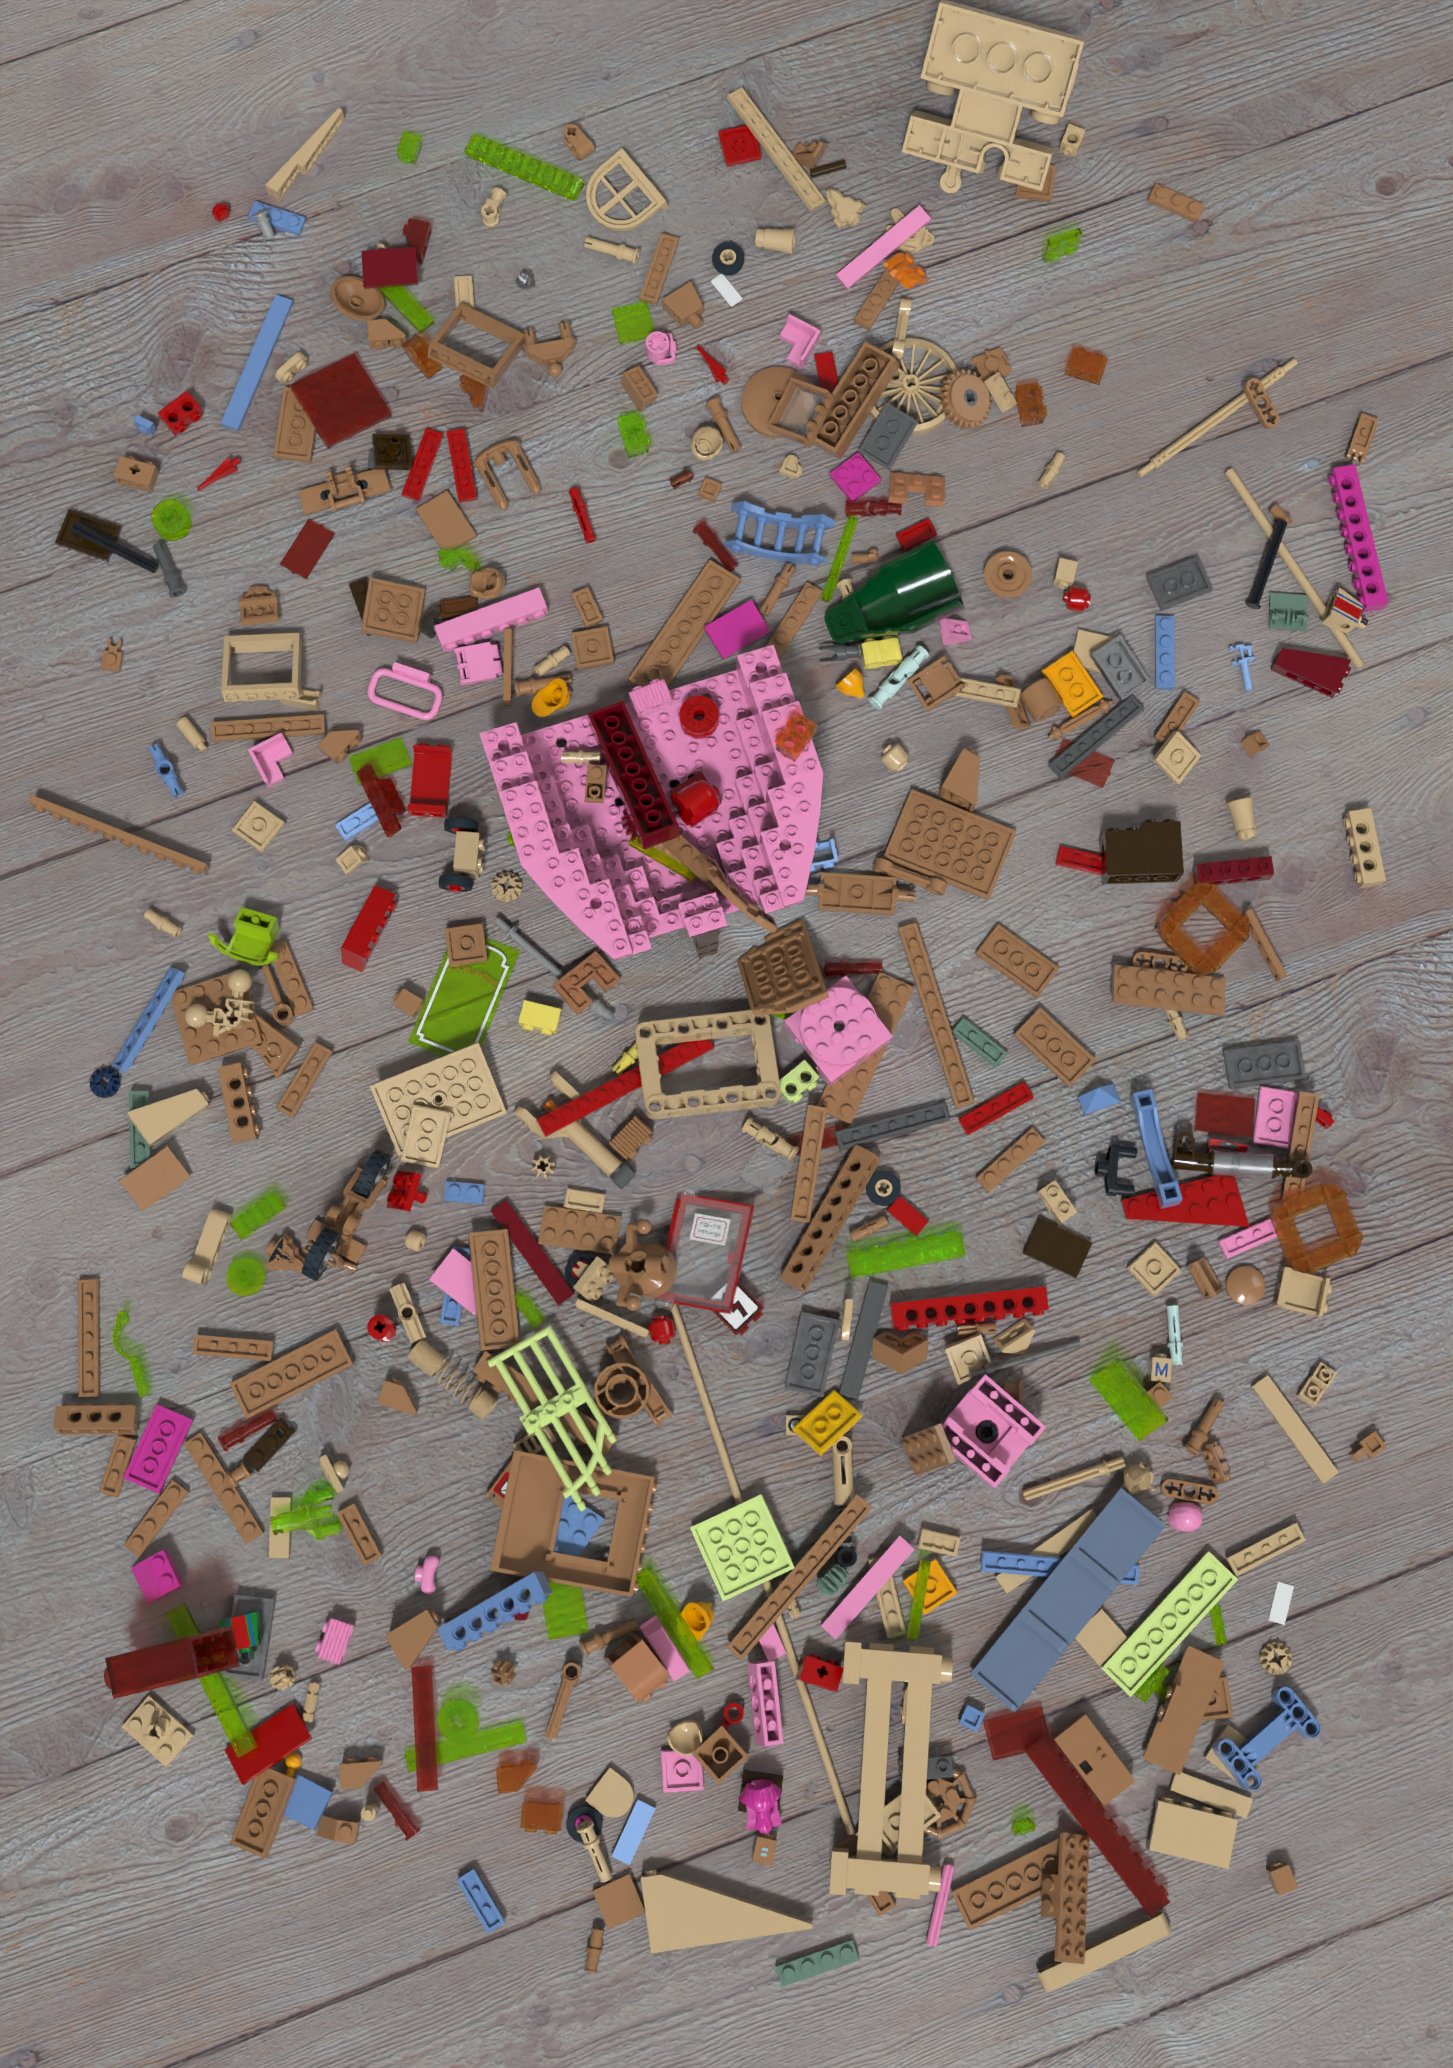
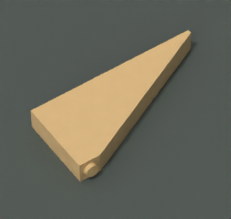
M656 1869L644 1871L645 1874L641 1875L651 1954L813 1929L812 1922L664 1872H657Z

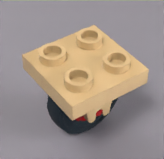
M577 1254L565 1266L567 1281L592 1304L600 1298L602 1291L614 1279V1273L610 1272L609 1266L598 1256L594 1259L588 1254Z

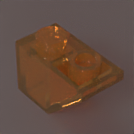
M462 374L459 376L461 382L459 386L462 392L470 396L469 401L474 408H478L480 412H483L489 387Z
M522 1760L521 1764L513 1765V1762L500 1763L501 1766L496 1768L498 1794L518 1792L537 1769L538 1763H533V1760Z

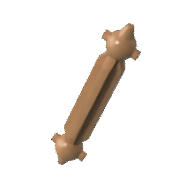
M1100 699L1099 706H1092L1062 723L1059 728L1053 726L1048 738L1061 740L1062 734H1067L1094 719L1102 711L1108 713L1113 701Z

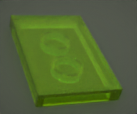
M548 1581L553 1594L547 1596L548 1600L543 1602V1609L549 1640L588 1633L581 1587Z

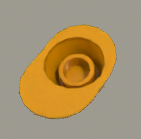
M560 678L553 679L534 696L532 711L536 716L545 717L555 710L567 707L572 692L568 689L566 682Z
M702 1601L690 1602L679 1615L677 1620L679 1632L688 1641H699L709 1629L714 1619L711 1602L707 1604Z

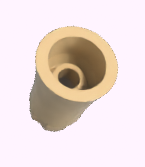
M757 229L755 246L793 255L796 229Z
M1244 798L1227 803L1226 805L1231 814L1238 840L1246 841L1256 838L1253 798Z

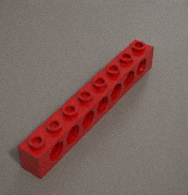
M1046 1286L890 1303L889 1305L892 1328H897V1331L909 1330L908 1326H916V1329L928 1328V1324L934 1323L936 1327L947 1326V1322L955 1321V1325L966 1324L967 1320L974 1319L975 1322H985L988 1317H994V1320L1006 1319L1005 1316L1013 1315V1318L1025 1317V1313L1040 1316L1044 1315V1311L1049 1310ZM1023 1298H1029L1032 1301L1030 1308L1023 1306ZM1004 1300L1012 1302L1013 1307L1011 1310H1006L1003 1307ZM985 1302L992 1303V1312L984 1310L983 1305ZM966 1304H971L974 1307L973 1314H967L964 1311ZM947 1306L954 1308V1316L949 1317L945 1314ZM932 1308L935 1311L933 1319L926 1317V1309ZM912 1310L916 1313L914 1321L906 1318L907 1311Z

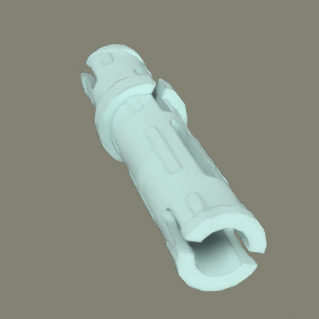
M1178 1305L1166 1306L1169 1334L1167 1347L1170 1348L1172 1365H1183L1181 1350L1183 1343L1180 1336Z

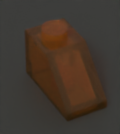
M413 335L401 345L409 359L427 379H430L442 369L439 362L428 358L429 346L423 338Z

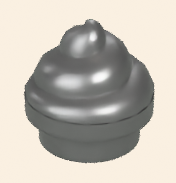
M522 270L515 283L521 289L534 287L535 283L531 273Z

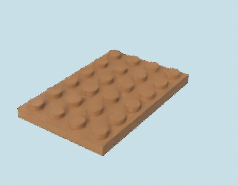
M911 789L883 859L930 878L940 879L950 886L989 901L1017 831Z

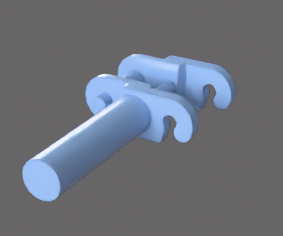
M1244 644L1236 645L1235 647L1230 646V651L1238 650L1241 653L1242 659L1237 662L1233 661L1232 665H1241L1245 691H1250L1253 687L1247 661L1253 662L1252 660H1255L1251 653L1253 646H1244ZM1247 650L1248 657L1244 658L1243 651Z

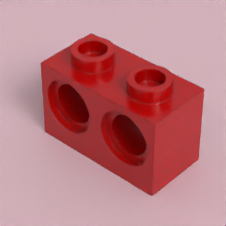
M185 391L160 410L158 415L166 427L176 436L178 433H183L191 423L197 422L203 415V411L193 397ZM188 407H193L192 410L185 411ZM178 418L176 422H171L172 419Z

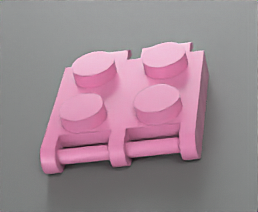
M490 642L453 649L454 654L457 656L458 665L456 666L460 672L461 680L459 682L461 686L496 680L498 675L503 674L501 661H494L500 659L497 644L491 645ZM460 653H462L463 663L461 662ZM463 669H465L467 679L464 678Z

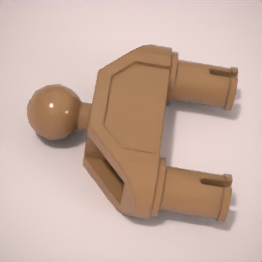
M563 322L558 324L561 335L560 340L537 344L533 329H529L530 336H528L527 329L522 331L525 334L524 354L532 361L544 367L549 366L548 373L552 377L560 376L562 373L560 364L567 359L576 346V340L572 337L569 322H565V329Z

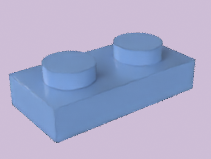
M446 1181L444 1201L483 1204L485 1185Z

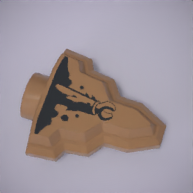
M285 1233L278 1242L273 1240L267 1247L265 1254L269 1257L264 1267L273 1271L279 1269L285 1272L291 1269L301 1273L306 1258L299 1254V1248L293 1244V1239Z

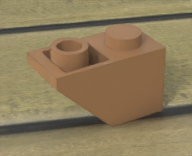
M386 319L367 321L371 349L382 350L388 347L402 348L407 346L405 334Z
M358 730L330 731L318 744V747L323 754L337 765L348 757V752L352 748H356L361 743L362 736Z
M587 765L584 802L604 804L607 766Z
M377 1756L365 1757V1761H357V1758H346L345 1762L339 1764L341 1789L363 1787L382 1765V1759L377 1760Z

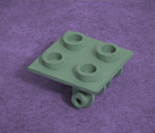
M1270 593L1269 629L1306 631L1307 623L1309 622L1307 595Z

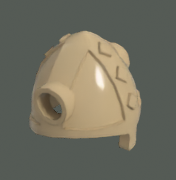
M1141 1461L1139 1464H1130L1124 1468V1483L1122 1487L1128 1494H1136L1148 1488L1150 1491L1155 1490L1153 1486L1154 1475L1145 1462Z

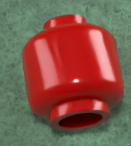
M1071 586L1069 591H1065L1063 602H1066L1068 610L1083 612L1085 608L1088 609L1091 594H1089L1086 588Z
M667 1315L654 1317L648 1324L651 1340L658 1342L659 1345L670 1343V1339L676 1335L674 1322Z

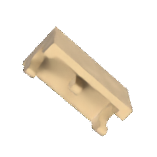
M301 689L300 699L279 700L283 705L318 711L322 692Z

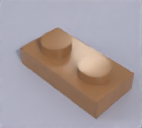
M588 587L571 594L586 629L603 622V618Z

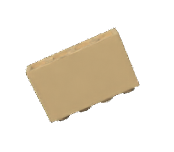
M1162 1797L1161 1800L1155 1799L1156 1810L1150 1840L1147 1839L1146 1843L1148 1850L1229 1869L1238 1819L1232 1817L1233 1813L1221 1811L1220 1814L1213 1813L1212 1808L1201 1806V1809L1193 1808L1192 1803L1181 1801L1180 1805L1173 1803L1174 1799Z

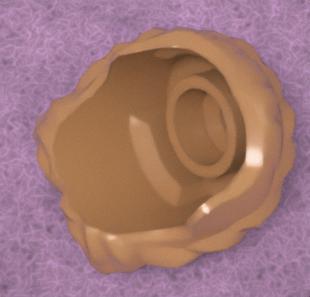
M486 567L471 573L469 590L470 595L473 597H478L479 599L495 598L501 594L505 587L504 575L496 568Z

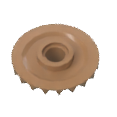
M1010 551L1000 552L991 557L985 566V584L996 596L1010 599L1018 597L1025 593L1031 584V566L1018 553ZM1009 574L1012 578L1005 579L1003 575Z

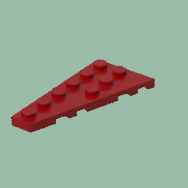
M1215 1175L1179 1185L1183 1200L1179 1205L1160 1209L1156 1191L1121 1200L1126 1220L1249 1227L1235 1176Z

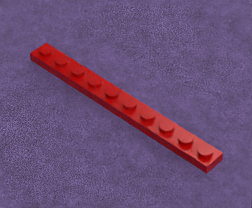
M711 1040L684 1042L659 1055V1073L661 1077L714 1050ZM639 1066L536 1119L545 1138L641 1088Z

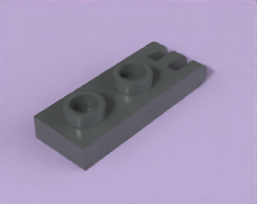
M952 1756L928 1758L927 1779L954 1777ZM903 1760L897 1761V1764L903 1765ZM898 1769V1773H903V1769Z

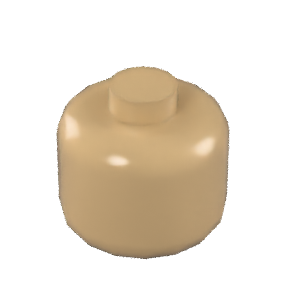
M412 1230L405 1235V1245L407 1248L418 1252L424 1247L426 1236L419 1231Z

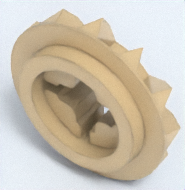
M502 872L495 876L492 882L493 895L502 902H511L517 899L522 891L520 879L511 872ZM509 880V885L512 888L507 889L504 894V888L501 885H505Z
M1269 1643L1261 1651L1260 1662L1268 1673L1273 1675L1284 1674L1290 1669L1293 1662L1292 1653L1282 1643ZM1274 1652L1278 1656L1284 1655V1657H1282V1659L1279 1660V1665L1276 1662H1269L1274 1658Z

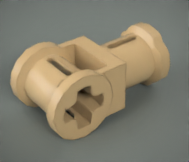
M494 187L491 189L490 199L487 198L485 205L481 208L483 223L487 227H495L499 223L500 206L503 199L507 196L506 192L500 188Z

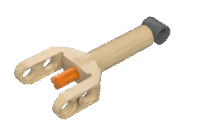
M556 1071L549 1075L553 1085L570 1101L581 1096ZM551 1099L543 1106V1109L548 1113L559 1108ZM518 1106L513 1111L540 1139L568 1137L606 1175L611 1176L610 1179L620 1189H623L636 1176L625 1164L621 1165L622 1162L581 1124V1119L545 1138L536 1122V1118L526 1109Z

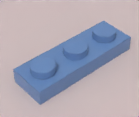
M254 201L248 215L250 221H257L256 218H252V215L256 212L269 210L266 215L270 217L269 222L272 228L301 236L306 223L305 217Z
M475 1868L456 1880L487 1934L506 1922Z

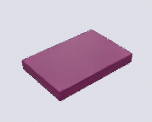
M752 600L704 627L705 632L722 660L770 633L769 628Z

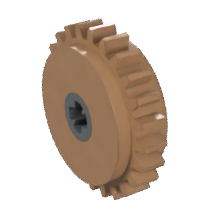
M962 369L948 375L947 379L943 381L944 386L940 387L942 393L939 394V397H941L939 404H942L943 408L941 411L945 412L944 417L950 419L949 423L954 422L955 427L960 426L961 429L967 428V430L983 424L984 420L988 418L987 413L991 412L989 406L992 405L990 402L992 396L989 395L988 388L981 380L982 377H976V372L971 373L970 370L964 371Z

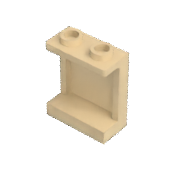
M1282 1267L1279 1273L1273 1306L1315 1317L1323 1316V1313L1325 1314L1328 1308V1302H1326L1327 1294L1329 1295L1332 1289L1330 1278H1322L1292 1270L1293 1268Z

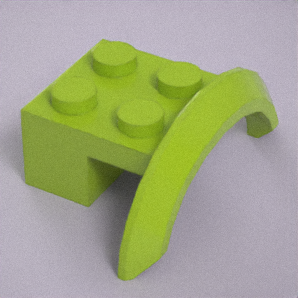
M241 907L234 920L236 931L228 946L221 942L217 935L207 933L216 949L243 963L268 965L275 963L279 958L278 953L269 952L279 932L277 917Z

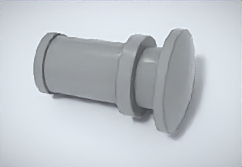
M261 210L252 215V218L257 219L256 223L257 225L259 224L265 240L275 237L269 222L270 217L266 215L269 210Z

